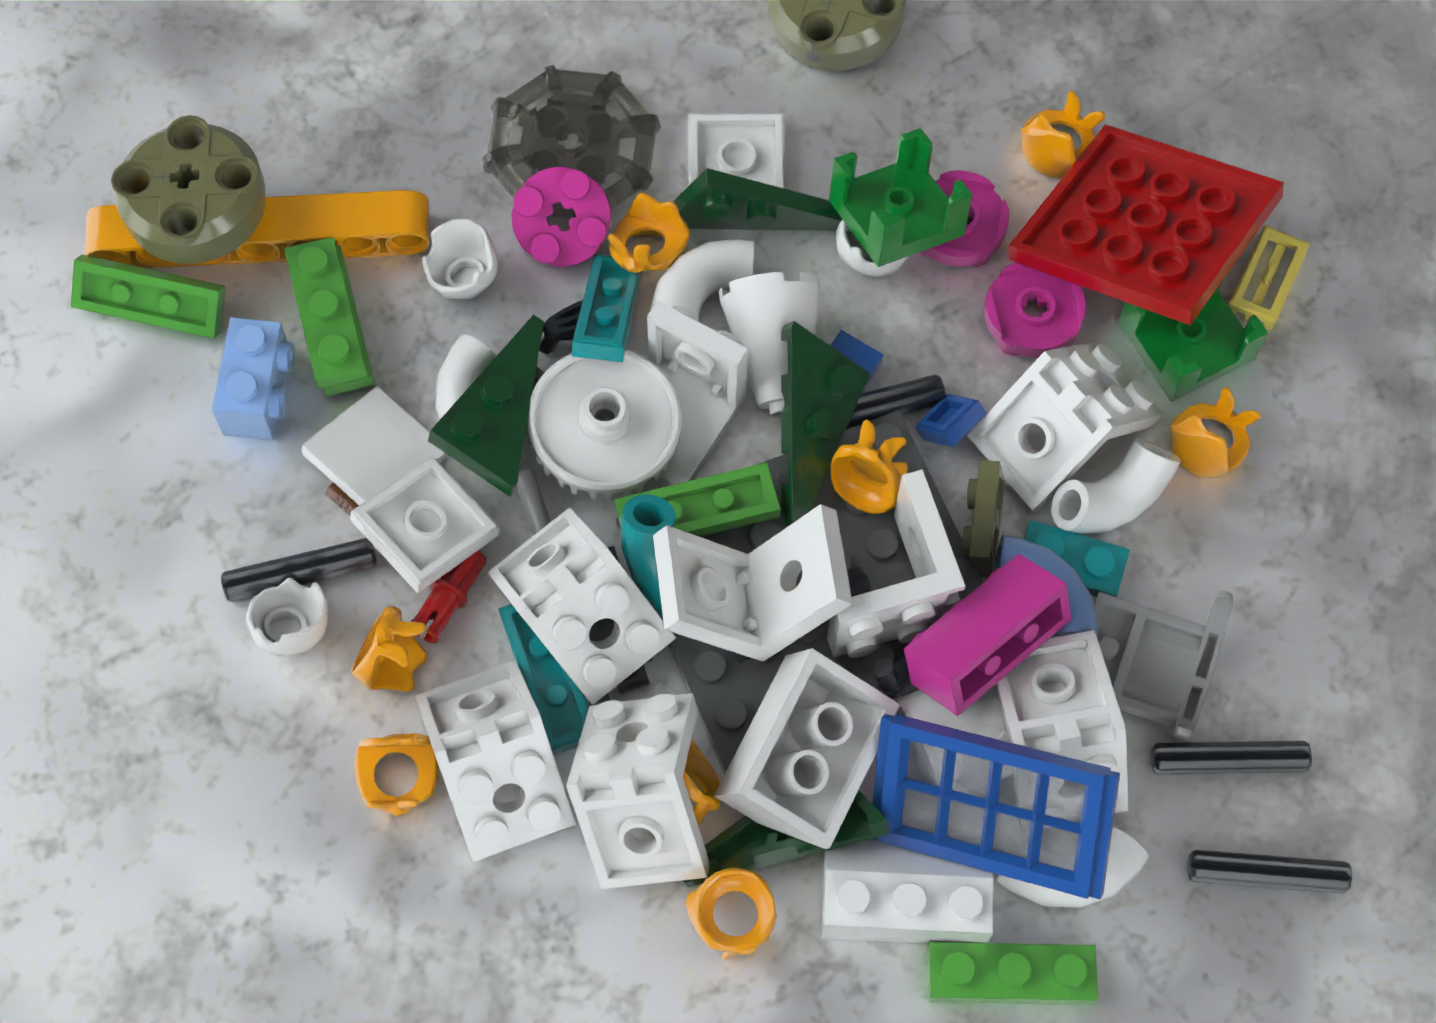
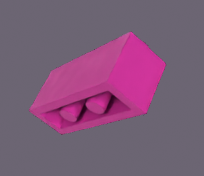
M1017 554L1002 568L993 571L988 579L967 597L957 601L944 616L927 630L918 633L910 644L904 648L911 684L953 714L959 716L1072 620L1066 582L1021 554Z

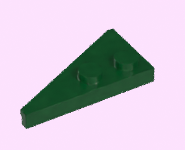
M706 168L673 201L689 229L836 231L843 220L829 200Z
M534 314L430 430L428 442L509 497L514 493L518 482L530 399L544 321Z
M795 321L785 324L781 330V341H787L788 373L781 375V393L785 403L781 412V454H788V485L781 487V507L784 510V524L786 526H790L809 512L871 374Z
M858 790L830 849L818 847L763 826L744 816L704 845L710 862L707 878L723 869L737 867L749 871L881 837L891 830L886 818L860 790ZM707 878L682 881L687 887L702 884Z

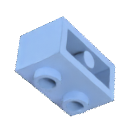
M230 317L212 412L223 435L274 440L277 418L281 419L285 410L286 394L283 388L286 372H291L294 360L293 342L287 341L281 322Z

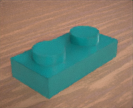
M1029 520L1024 540L1051 549L1076 569L1093 597L1097 598L1098 592L1117 597L1130 549Z

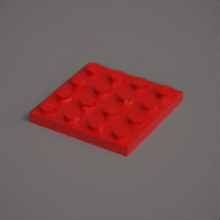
M1105 124L1008 245L1009 260L1191 325L1283 198L1284 182Z

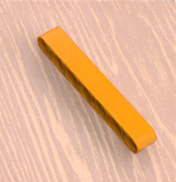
M413 190L265 197V208L260 223L242 245L220 258L194 264L173 263L153 256L144 250L127 231L116 205L96 206L87 212L85 255L147 269L285 262L287 259L284 248L334 237L336 247L341 246L344 258L413 255L426 251L430 245L429 199L423 193Z

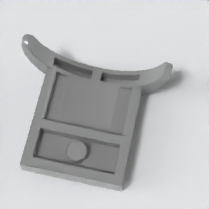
M1220 591L1217 594L1206 626L1098 592L1094 604L1097 639L1120 711L1173 728L1172 736L1183 740H1189L1192 737L1208 692L1232 610L1233 595L1231 593Z

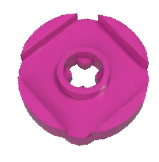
M567 167L544 169L532 175L514 196V206L511 214L514 234L521 247L538 262L558 267L578 265L596 255L607 239L612 223L610 201L602 186L582 171ZM560 202L564 209L573 208L576 217L569 220L570 229L567 231H562L559 225H550L548 216L554 214L553 206Z
M961 170L940 174V179L935 180V182L948 198L953 194L954 184L957 180H962L972 193L967 219L971 223L966 225L964 236L919 253L949 266L979 267L985 265L991 255L1000 248L1005 239L1009 224L1008 205L1005 199L1002 202L1000 196L994 191L995 185L979 174Z
M1016 262L1008 265L1000 272L999 277L990 285L984 302V320L988 331L998 341L1000 350L1010 356L1021 355L1030 358H1039L1047 350L1073 345L1086 312L1085 296L1080 285ZM1028 300H1035L1038 307H1046L1048 311L1043 312L1041 317H1031L1023 309L1026 308Z

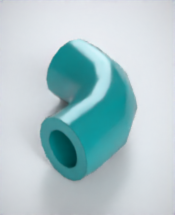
M650 494L637 495L630 498L623 508L620 523L621 549L635 584L654 610L663 618L653 535L666 525L674 528L676 514L671 504L659 496Z

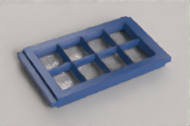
M884 714L881 717L872 804L886 818L891 831L884 836L877 837V841L1078 897L1101 899L1104 894L1120 773L1111 771L1109 767L899 714L896 716Z

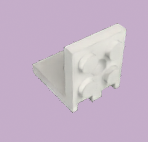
M658 300L647 315L649 360L659 367L671 381L678 395L682 412L681 435L676 455L671 457L667 471H661L659 479L656 481L667 487L696 478L745 403L748 348L744 347L741 340L732 333L725 330H718L716 332L703 325L686 308L681 306H673L672 308Z
M1098 341L1044 351L967 435L989 461H1000L1004 479L1032 511L1042 508L1054 496L1060 485L1068 481L1108 439L1149 429L1164 415L1154 404L1155 397L1152 392L1141 382L1132 380L1120 367L1122 361L1117 353ZM1033 423L1038 424L1046 435V443L1041 451L1032 448L1028 442L1027 432Z
M923 469L902 475L894 510V518L916 578L851 597L852 605L830 618L827 640L833 657L847 653L850 658L862 657L876 651L879 648V644L898 638L900 643H910L918 633L927 630L944 616L957 601H961L958 591L965 589V583Z
M822 504L749 554L668 525L653 535L664 629L764 662L852 605L837 511ZM802 570V578L796 587L797 577Z
M570 507L487 572L592 705L676 639L672 632L664 629V621L606 545ZM604 618L614 621L613 632L607 639L599 642L589 639L590 629L595 622Z
M1095 630L1049 638L995 684L1010 742L1109 767L1111 771L1119 772L1120 780L1115 813L1129 811L1126 727ZM1049 682H1060L1067 686L1064 690L1056 693L1040 689L1042 685ZM1013 767L1017 807L1033 811L1037 773ZM1050 776L1045 814L1069 821L1080 820L1085 785ZM1019 818L1021 829H1030L1031 821ZM1044 825L1043 828H1051V826Z
M516 660L415 696L473 862L576 825L541 716ZM513 783L521 787L520 794L510 802L500 803L493 799L494 793L502 785Z
M693 693L680 695L659 694L649 699L625 702L610 700L599 705L589 706L566 787L601 889L707 878L710 862L683 779L698 712ZM644 828L649 830L655 837L648 840L638 839L628 830Z

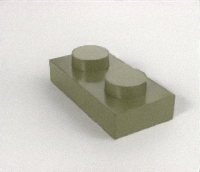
M979 460L978 478H970L968 482L967 507L974 510L973 525L964 526L962 556L970 558L972 568H977L980 576L989 577L994 571L999 545L1005 486L1000 461Z

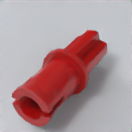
M481 550L472 554L440 577V579L429 585L431 590L429 596L414 619L410 621L424 623L425 626L429 620L433 621L427 630L424 641L432 644L438 643L440 635L456 610L467 605L468 599L466 595L487 564V558L481 553Z

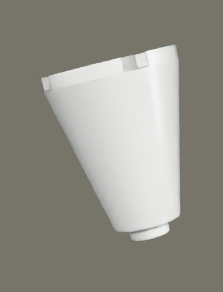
M784 272L752 275L730 282V292L723 288L719 290L720 303L731 333L741 340L744 347L748 348L747 376L758 406L762 409H769L770 416L781 417L785 404L781 393V375L788 373L787 341H781L783 326L795 321L816 335L820 286L818 277L808 272H799L800 281H785Z

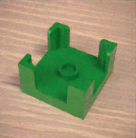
M921 128L902 134L899 137L895 164L856 178L855 172L858 156L855 152L834 158L829 201L877 267L949 242L965 234L972 193L962 180H957L954 184L953 194L949 198L945 195L929 174L933 145Z
M1222 282L1191 325L1127 302L1124 304L1118 324L1170 402L1255 360L1268 335L1267 330L1256 315L1250 316L1245 328H1243L1218 292Z

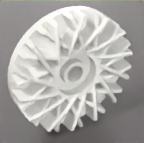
M626 350L623 363L572 357L571 353L553 364L543 374L532 392L527 421L530 447L535 451L537 463L539 465L543 464L544 473L547 476L550 473L558 479V484L562 488L569 485L571 493L577 495V490L579 489L589 492L592 499H596L599 493L603 494L605 500H610L612 493L624 492V496L631 495V489L642 492L645 483L653 478L656 482L659 479L660 472L667 471L671 457L676 455L682 426L680 401L674 386L664 372L650 360L637 353ZM605 416L611 418L612 420L600 421L598 420V418Z

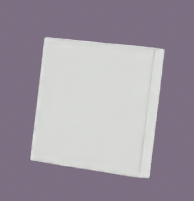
M784 113L688 114V186L706 168L786 189Z
M378 386L302 444V455L358 505L370 499L432 455L440 464L448 459V454L428 442L430 432Z
M433 455L352 510L350 517L352 523L417 593H420L499 536L500 530L497 523Z

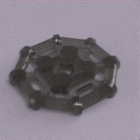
M554 65L545 66L543 73L505 98H496L491 105L493 119L487 153L482 157L481 162L484 171L493 174L513 199L525 182L512 166L522 162L529 167L531 175L547 168L567 167L584 172L600 185L606 181L607 175L614 172L621 179L604 190L610 201L611 209L637 191L647 190L653 182L650 171L656 133L661 129L658 116L650 114L621 82V75L610 71L608 74L556 69ZM562 89L592 92L593 95L587 96L563 93ZM549 92L550 98L547 99L546 106L538 111L537 107L530 111L525 108ZM613 101L627 118L618 120L614 115L612 118L606 112L607 103ZM515 124L523 127L520 144L508 145L511 125ZM569 134L578 135V142L583 144L575 149H566L558 141H566ZM634 137L636 140L633 160L620 156L621 139ZM561 202L553 206L554 214L551 216L563 218L576 217L574 209H564Z

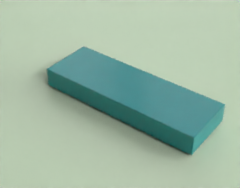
M594 255L572 341V357L623 363L643 271L631 273L617 264L612 256Z
M510 604L498 608L516 663L541 716L553 756L577 748L589 709L585 695L514 606Z

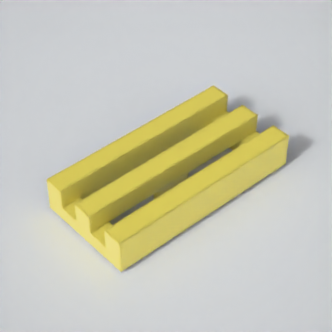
M1264 225L1229 301L1228 306L1234 315L1236 311L1245 314L1244 319L1247 321L1250 316L1256 315L1260 321L1264 322L1263 326L1272 331L1310 243ZM1271 240L1277 243L1255 295L1250 302L1242 297L1267 241ZM1287 247L1295 250V253L1269 310L1262 307L1261 304Z

